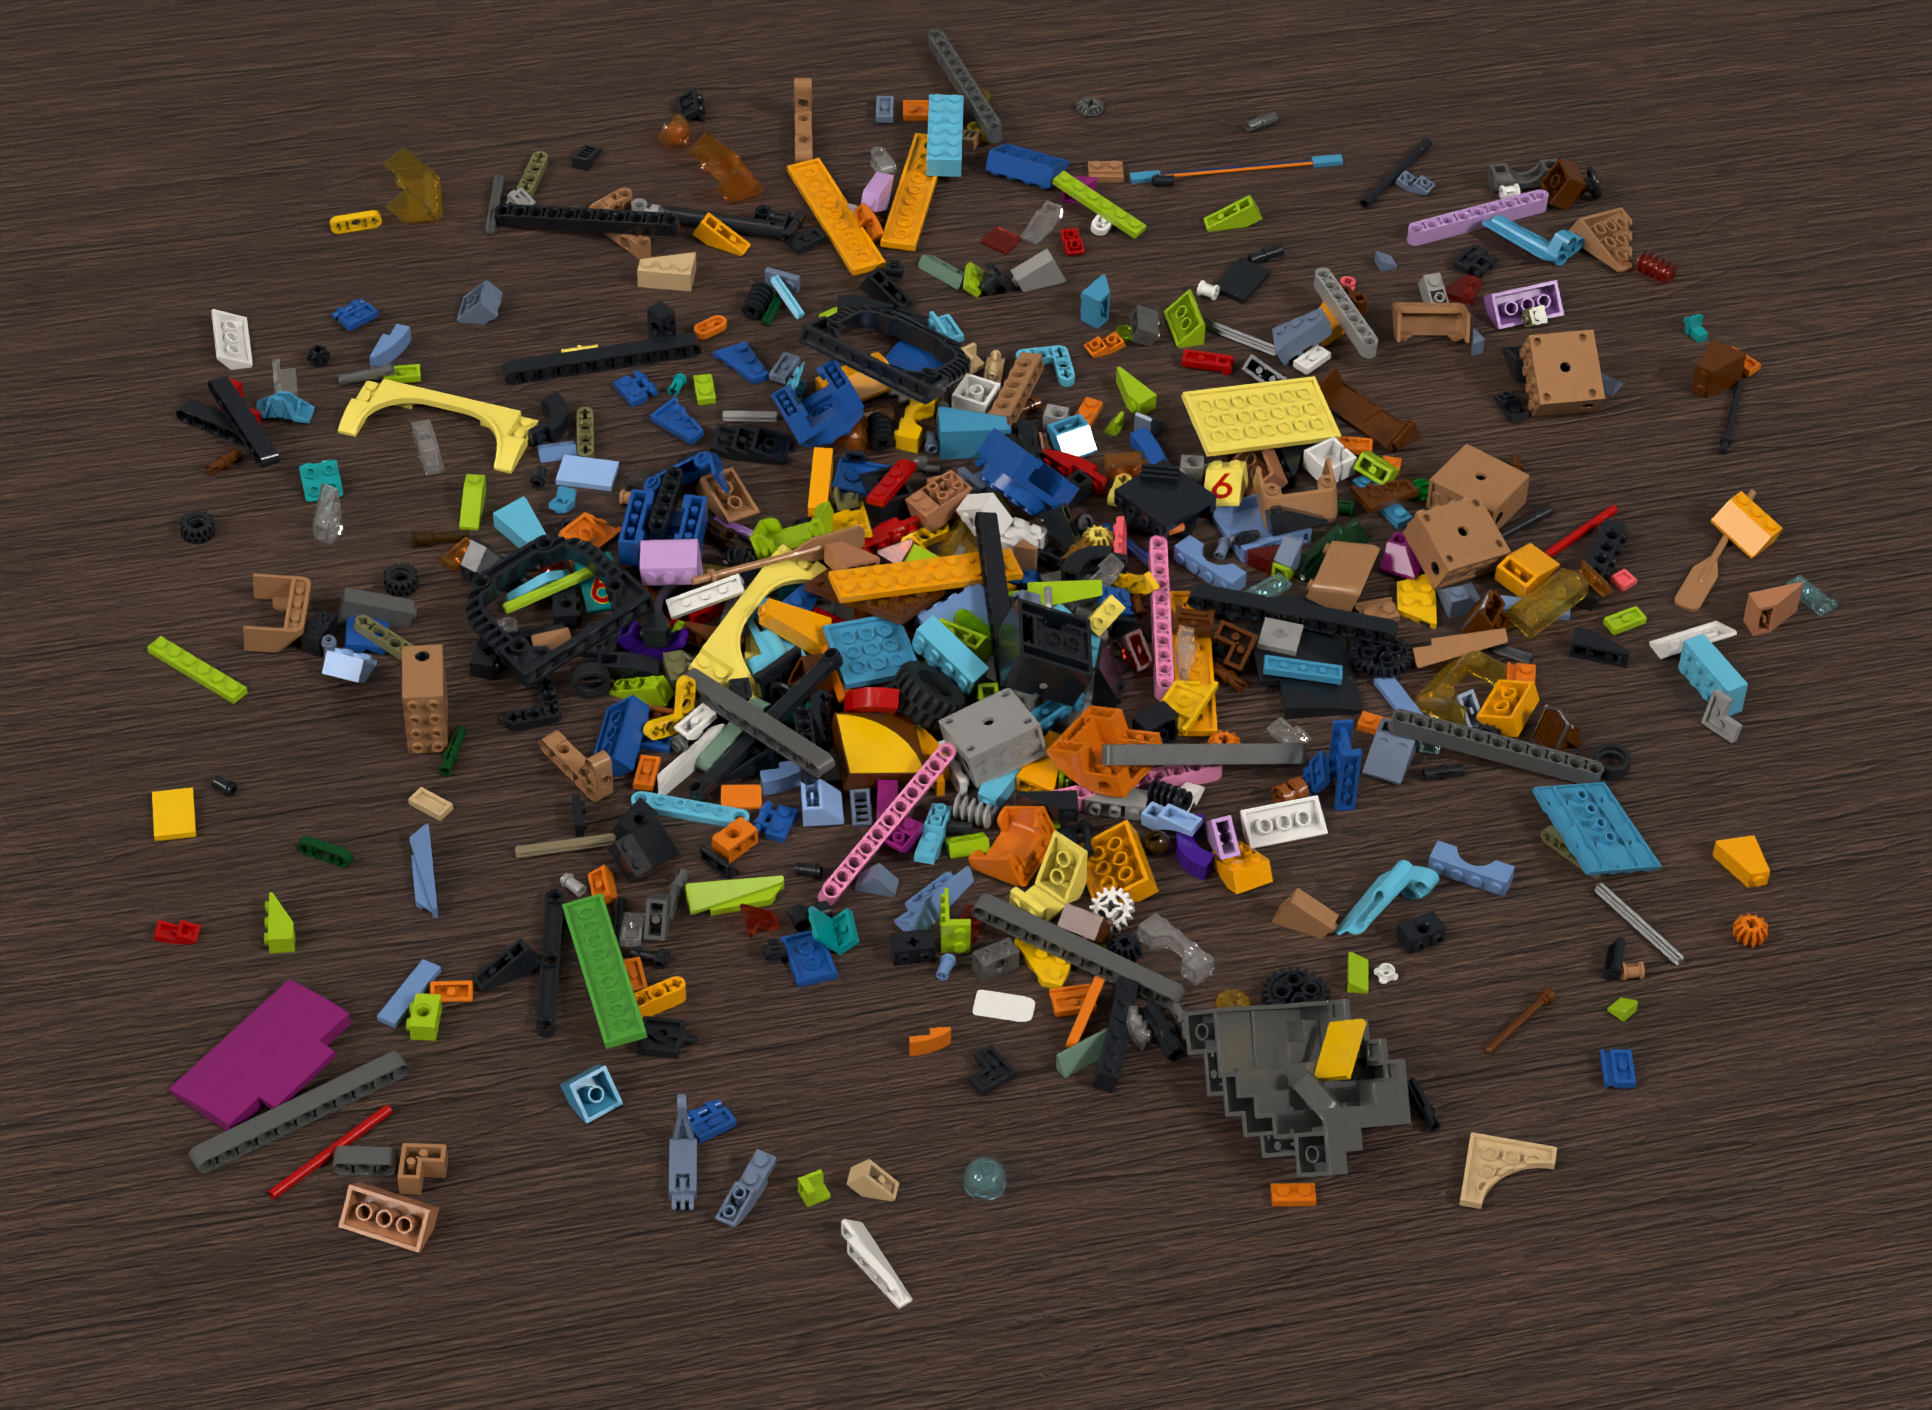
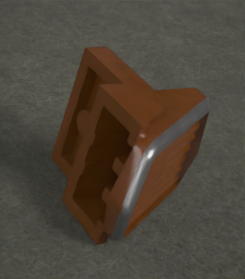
M1489 589L1465 616L1462 625V632L1464 634L1506 627L1509 618L1503 611L1506 603L1496 589L1493 591Z
M1546 704L1531 736V742L1559 751H1563L1567 745L1569 747L1574 745L1580 748L1584 743L1578 738L1582 731L1568 720L1565 713L1559 708Z

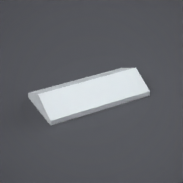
M212 309L217 360L230 370L251 368L253 363L247 317Z
M1713 621L1649 641V644L1658 657L1663 659L1681 653L1683 642L1687 639L1704 634L1711 643L1737 635V631L1718 621Z
M1318 795L1240 811L1243 834L1248 846L1252 849L1328 834Z

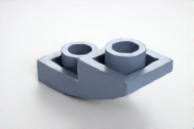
M1406 170L1395 182L1397 186L1419 195H1427L1436 185L1423 175L1416 178Z

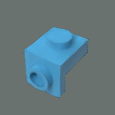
M559 486L557 497L549 502V509L555 510L558 514H565L575 507L577 490Z

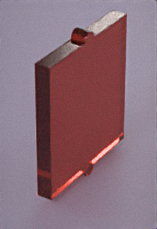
M996 226L990 232H987V235L980 241V244L1007 255L1012 249L1016 248L1022 237Z

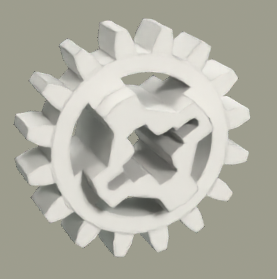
M1112 886L1111 891H1108L1105 887L1103 894L1097 892L1098 898L1091 899L1094 905L1089 906L1090 910L1098 915H1106V918L1114 921L1110 932L1113 931L1114 927L1120 931V925L1122 924L1127 927L1126 920H1133L1130 913L1135 912L1134 907H1132L1134 901L1129 899L1131 897L1129 893L1124 894L1122 888L1116 891L1114 886ZM1118 898L1122 899L1125 904L1118 903Z

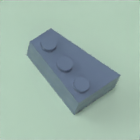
M1322 308L1272 328L1275 353L1283 365L1287 366L1290 359L1296 355L1300 357L1304 354L1303 350L1311 345L1314 347L1332 334L1331 323Z

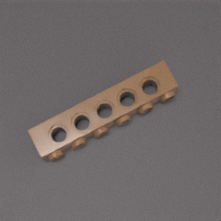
M1020 353L1018 359L1015 360L1013 369H1010L1007 380L1005 379L1003 388L999 390L998 397L993 402V407L988 411V414L1005 416L1007 424H1011V431L1044 370L1042 354Z

